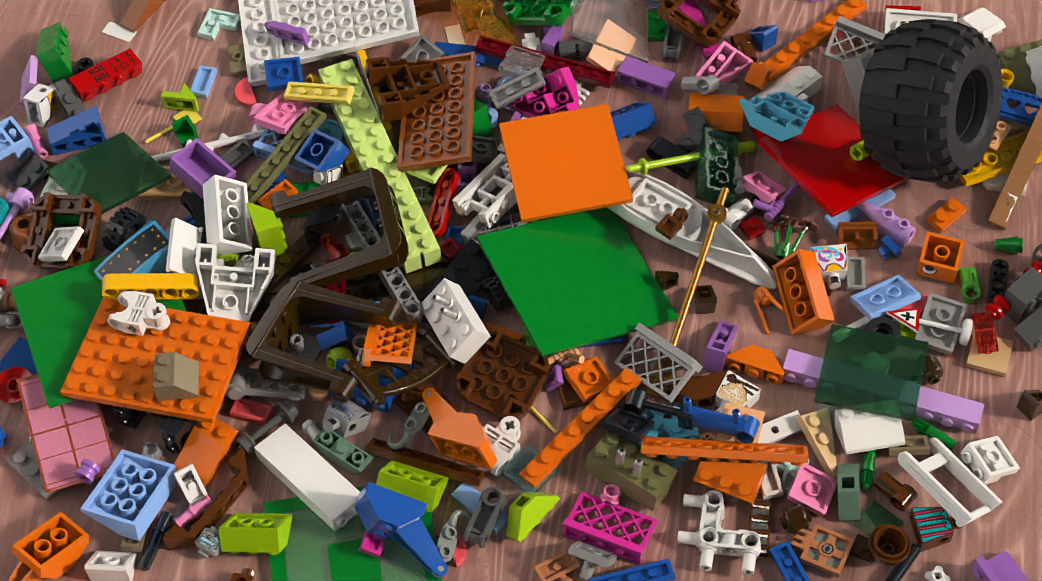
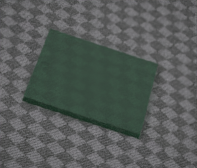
M125 132L46 170L47 175L68 195H80L83 193L95 199L102 205V214L172 178L166 169Z
M831 324L814 402L914 422L929 342Z

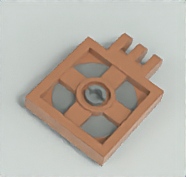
M815 523L812 532L806 529L798 530L797 534L793 537L794 541L790 545L793 549L803 552L800 562L839 578L853 546L854 539Z

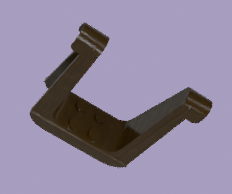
M370 167L367 170L287 197L283 190L270 195L272 208L277 218L373 198L376 199V201H373L374 208L380 216L378 224L384 233L378 244L292 277L289 283L300 280L304 283L324 287L395 267H401L406 262L409 246L396 195L381 171Z
M300 280L292 281L283 286L277 293L250 335L246 344L247 352L251 358L261 361L259 372L263 379L337 392L335 394L336 401L345 403L358 384L357 380L346 373L283 352L287 349L291 337L297 333L301 322L311 317L392 326L403 306L399 301L389 297H384L380 303H375L304 283Z

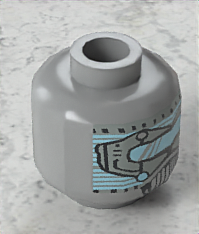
M213 526L204 528L195 541V545L199 548L197 552L208 559L209 556L217 557L221 552L219 530Z

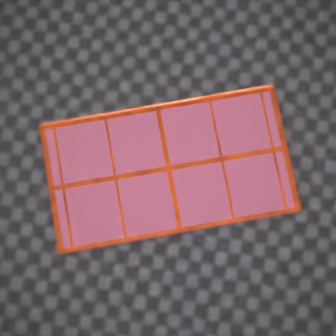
M38 374L17 379L45 493L82 483L83 481L78 479L74 472L81 467L83 459H88L100 467L101 470L98 474L94 475V479L104 476L115 460L100 404L77 399L49 409Z

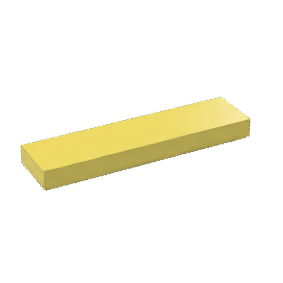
M288 82L284 99L288 101L350 105L355 89L350 85Z

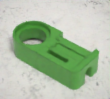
M974 267L958 268L957 275L960 276L961 280L960 293L962 300L967 304H976L981 295L976 270ZM972 291L976 294V297L970 298L966 295V292Z

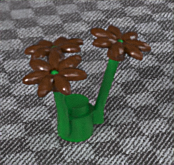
M782 214L780 217L789 219L787 224L785 221L777 222L776 220L766 222L765 228H772L774 232L773 252L775 257L784 259L795 252L804 233L809 229L813 232H816V229H818V226L814 225L813 221L809 220L807 222L804 217L797 218ZM796 221H798V225L802 226L801 232L791 248V244L788 242L792 228L795 226ZM785 227H788L785 241L779 244L780 229L785 230Z

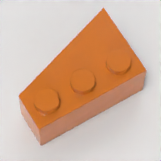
M700 461L693 481L754 505L768 466L767 464Z

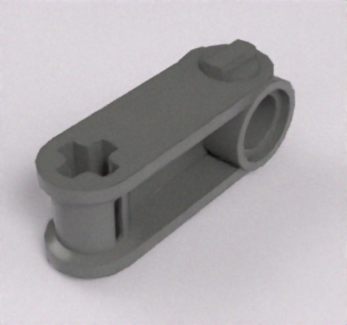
M666 22L665 28L667 30L661 59L671 58L679 62L685 34Z
M489 487L483 490L479 503L464 532V542L470 541L478 544L482 549L486 546L498 518L508 502L507 496L502 494L501 490L497 487ZM492 498L498 499L494 503L489 502V500Z

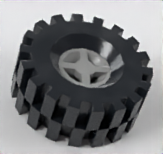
M129 207L120 208L119 212L116 211L114 213V217H110L109 224L107 223L105 226L106 230L103 231L105 236L102 237L103 246L107 250L114 252L147 222L145 220L146 217Z

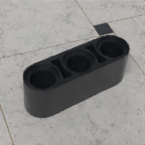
M657 137L646 149L647 155L652 160L690 154L663 137ZM698 160L664 167L680 177L688 179L697 169Z

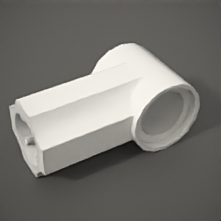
M741 198L729 209L726 208L727 216L723 223L734 231L740 224V221L753 212L754 207L747 198Z

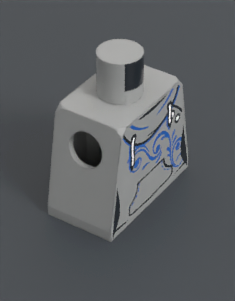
M349 399L345 403L335 400L326 409L322 421L323 428L326 432L334 431L345 438L365 431L371 414Z

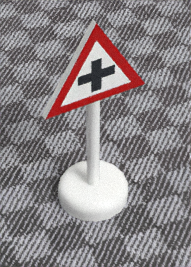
M920 307L886 311V314L917 333L919 324L960 333L959 343L961 345L967 346L973 325L972 319H965L961 328L919 319Z

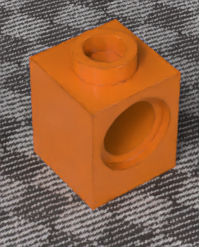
M761 61L759 63L753 62L744 79L746 85L763 91L772 73L768 68L769 65Z

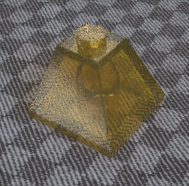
M492 13L474 18L475 32L478 39L482 35L519 45L508 20Z

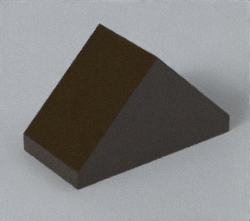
M1039 389L1024 390L1017 405V408L1030 421L1042 413V391Z

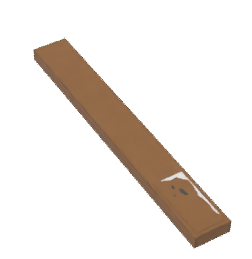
M1042 104L987 223L1003 230L1008 225L1042 150Z

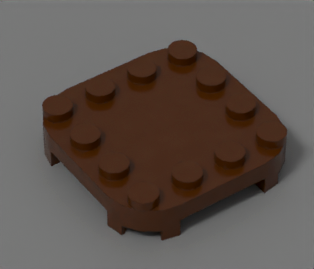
M496 329V331L488 332L491 337L465 363L461 372H458L456 377L457 392L467 403L498 418L503 419L507 416H513L520 421L530 411L548 378L549 361L546 356H541L538 349L505 335L503 331Z

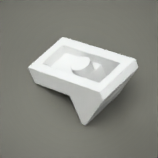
M192 463L174 473L176 482L189 505H195L208 495Z

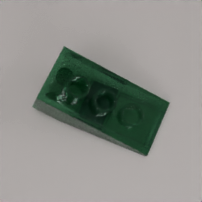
M706 126L703 128L695 180L696 199L716 204L722 187L729 189L724 204L725 208H729L739 198V194L735 193L736 185L732 183L735 167L734 158L738 157L737 136Z

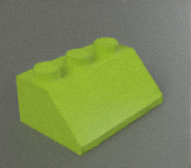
M246 203L258 247L262 249H275L276 261L288 249L280 217L276 218L272 210L253 203Z
M392 460L379 471L376 485L427 503L425 512H432L438 506L449 478Z
M234 513L219 527L221 551L229 552L230 554L249 552L252 555L259 554L260 552L268 553L269 555L279 554L288 544L293 518L292 514Z

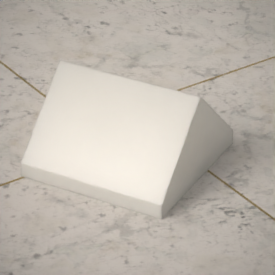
M96 551L85 564V571L91 581H133L137 552Z

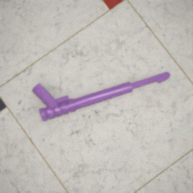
M795 182L779 200H773L769 205L755 199L752 206L766 211L764 218L767 221H772L801 186Z

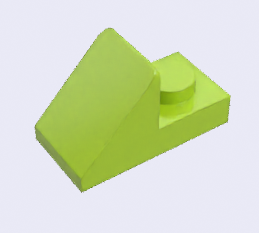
M185 83L180 93L162 92L161 99L165 109L199 112L196 97Z

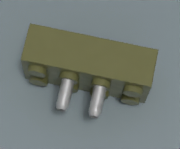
M607 433L588 454L585 467L586 471L607 484L618 486L620 492L651 511L656 509L675 486L678 470L656 457L645 456V454L641 453L640 447L619 435H612L610 433Z

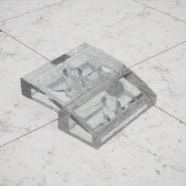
M512 45L506 52L505 59L499 65L498 72L517 78L536 67L540 69L545 55Z

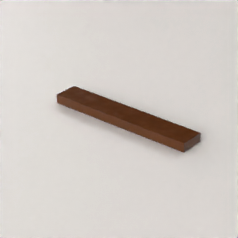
M373 438L366 445L365 449L367 453L477 487L480 486L486 475L485 471L410 448L391 449L387 441Z

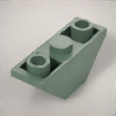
M323 428L312 440L331 463L347 473H361L373 459L371 455L334 431L326 432Z
M838 464L839 522L860 521L859 464Z

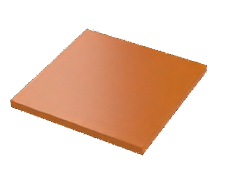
M608 104L499 123L522 223L633 202L632 192Z

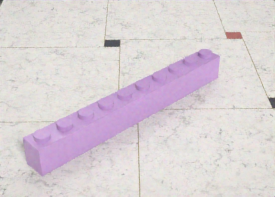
M791 349L788 350L782 368L785 372L783 379L788 382H796L808 388H817L830 394L842 395L847 399L863 401L868 405L894 400L899 412L904 415L940 423L945 427L958 428L966 433L972 432L976 434L984 404Z

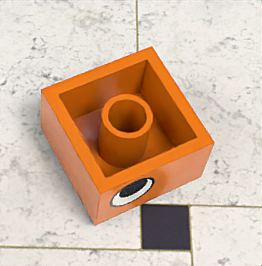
M927 231L916 275L954 284L965 241Z

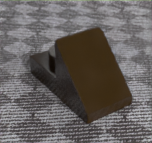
M697 286L694 293L695 313H714L717 297L712 286Z

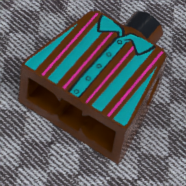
M912 507L909 514L913 533L921 552L950 542L954 534L953 530L962 528L956 525V520L953 517L949 518L947 511L943 507Z

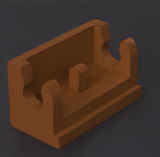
M876 221L838 222L836 231L837 245L846 244L847 250L876 249V240H878Z

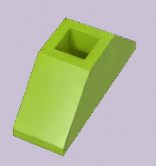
M522 492L509 506L506 536L517 542L525 539L529 532L541 522V519L554 508L555 504L560 500L559 496L548 492Z

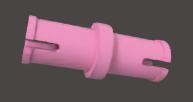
M30 124L26 126L25 131L34 151L42 159L47 157L48 152L43 144V137L39 135L36 125Z
M206 495L195 505L188 506V510L176 519H173L174 522L181 528H184L193 520L201 518L200 515L203 514L208 506L213 504V501Z

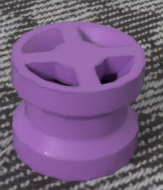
M83 459L81 467L76 469L74 475L81 481L92 484L94 475L98 474L101 469L96 463Z

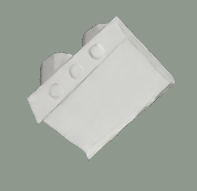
M977 8L958 19L959 23L977 29V32L983 34L989 42L992 35L1000 34L1002 29L1006 27L1001 19L985 8Z

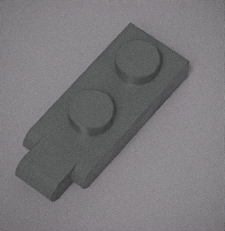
M65 79L54 83L57 89L54 91L55 95L69 118L86 111L71 83L67 84Z

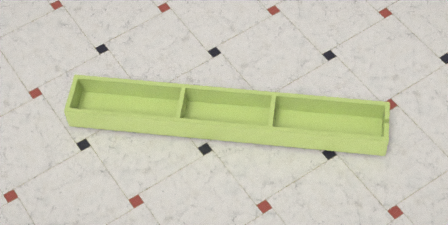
M349 59L319 69L321 84L350 85L355 89L350 105L330 103L350 150L354 152L358 160L360 172L370 167L378 169L385 175L388 185L392 187L396 195L409 246L407 260L402 265L405 272L409 273L422 268L420 256L422 253L425 266L441 262L440 247L405 172L398 171L397 154L353 60Z

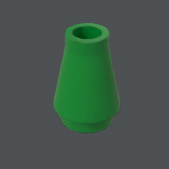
M1014 236L996 239L995 250L1016 255L1017 253H1022L1023 238Z

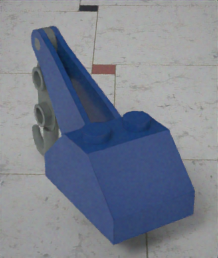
M368 482L358 494L354 505L367 532L373 534L377 539L393 538L434 578H442L448 571L446 562L452 559L458 540L457 519L463 516L469 523L472 516L465 510L454 511L449 517V521L440 530L435 546L421 520L427 503Z

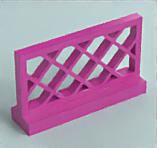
M581 491L569 517L563 523L562 536L574 541L580 540L617 554V557L639 565L658 519L620 505H612L608 501H601L600 498ZM584 499L591 502L593 506L584 509L581 503ZM608 508L612 513L603 516L600 509ZM596 511L599 517L589 520L586 513ZM583 515L585 522L579 523L573 519ZM627 515L631 518V521L622 523L619 516ZM615 518L618 525L608 527L606 520ZM602 522L605 529L598 530L593 528L592 525ZM646 522L651 524V526L641 530L638 523ZM634 525L637 532L628 534L625 528ZM621 529L624 536L617 537L612 532ZM640 536L643 543L638 545L633 543L631 539Z

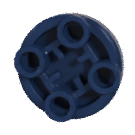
M368 198L361 200L362 208L375 229L379 228L378 218L380 216L373 204V201H376V199Z

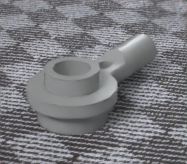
M148 442L143 447L142 454L143 456L158 460L162 456L163 449L157 442Z

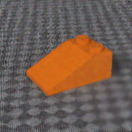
M217 418L214 424L198 421L174 464L177 471L192 463L203 486L206 488L238 447L235 442L239 437L238 430Z

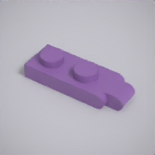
M267 21L264 23L267 32L273 34L274 37L306 46L310 42L306 29L302 27H295L277 21Z

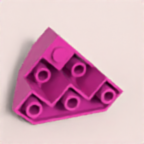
M564 67L544 76L546 85L511 102L515 110L531 117L576 110L579 106V96L570 68Z

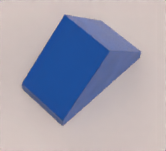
M758 26L749 31L752 43L762 52L776 44L778 26Z

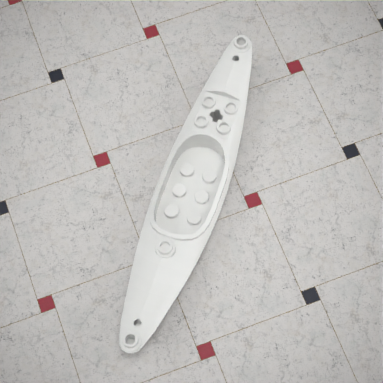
M626 171L633 202L607 208L651 236L699 257L710 224L707 217L708 209L682 191L647 174L642 175L639 171L631 173ZM678 207L686 209L689 216L682 223V229L671 240L655 230V226L666 214L673 217V213ZM724 223L718 224L705 261L753 284L765 286L768 290L776 289L778 287L776 278L768 265Z

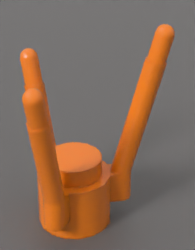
M761 286L753 293L755 297L753 303L757 308L766 334H769L760 305L768 306L773 303L784 313L785 310L765 286Z

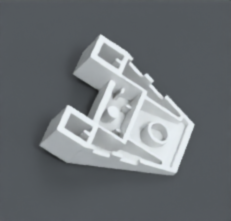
M197 243L195 263L207 314L249 322L274 275L275 249L256 248L254 268L252 269L216 266L217 245Z

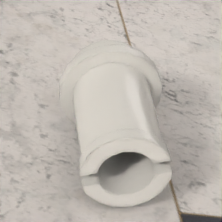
M308 419L302 425L303 432L308 433L313 440L319 434L320 429L316 426V421Z

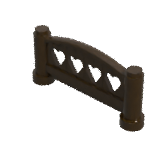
M426 323L416 333L418 340L415 341L412 362L420 364L423 368H418L417 371L413 372L409 369L408 364L372 361L371 367L361 366L356 359H351L343 365L341 372L354 377L358 382L356 387L372 405L379 407L385 402L386 396L397 395L415 389L435 377L445 366L451 369L456 368L460 361L448 356L430 323ZM423 353L435 357L438 361L426 364ZM393 367L406 372L408 375L402 376L401 379H396ZM378 375L390 379L393 383H387L385 387L380 386Z

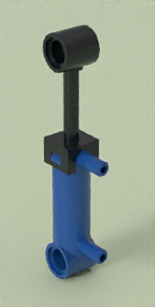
M633 388L629 391L623 405V409L641 415L643 410L649 409L677 416L680 428L692 430L693 427L710 430L734 436L738 441L746 444L754 441L760 426L759 420L753 416L743 415L741 417L740 410L737 408L733 409L732 415L700 408L696 402L691 401L690 397H685L680 409L647 401L648 394L638 388Z

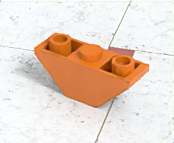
M752 344L727 354L725 368L733 372L744 373L752 378L766 380L771 384L782 385L785 372L773 352L769 349Z

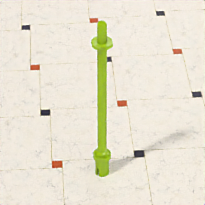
M753 141L733 142L730 150L729 147L649 162L644 158H640L638 164L628 165L626 171L628 173L639 171L642 175H646L648 169L699 160V158L701 160L733 154L737 157L743 153L754 152L755 144Z

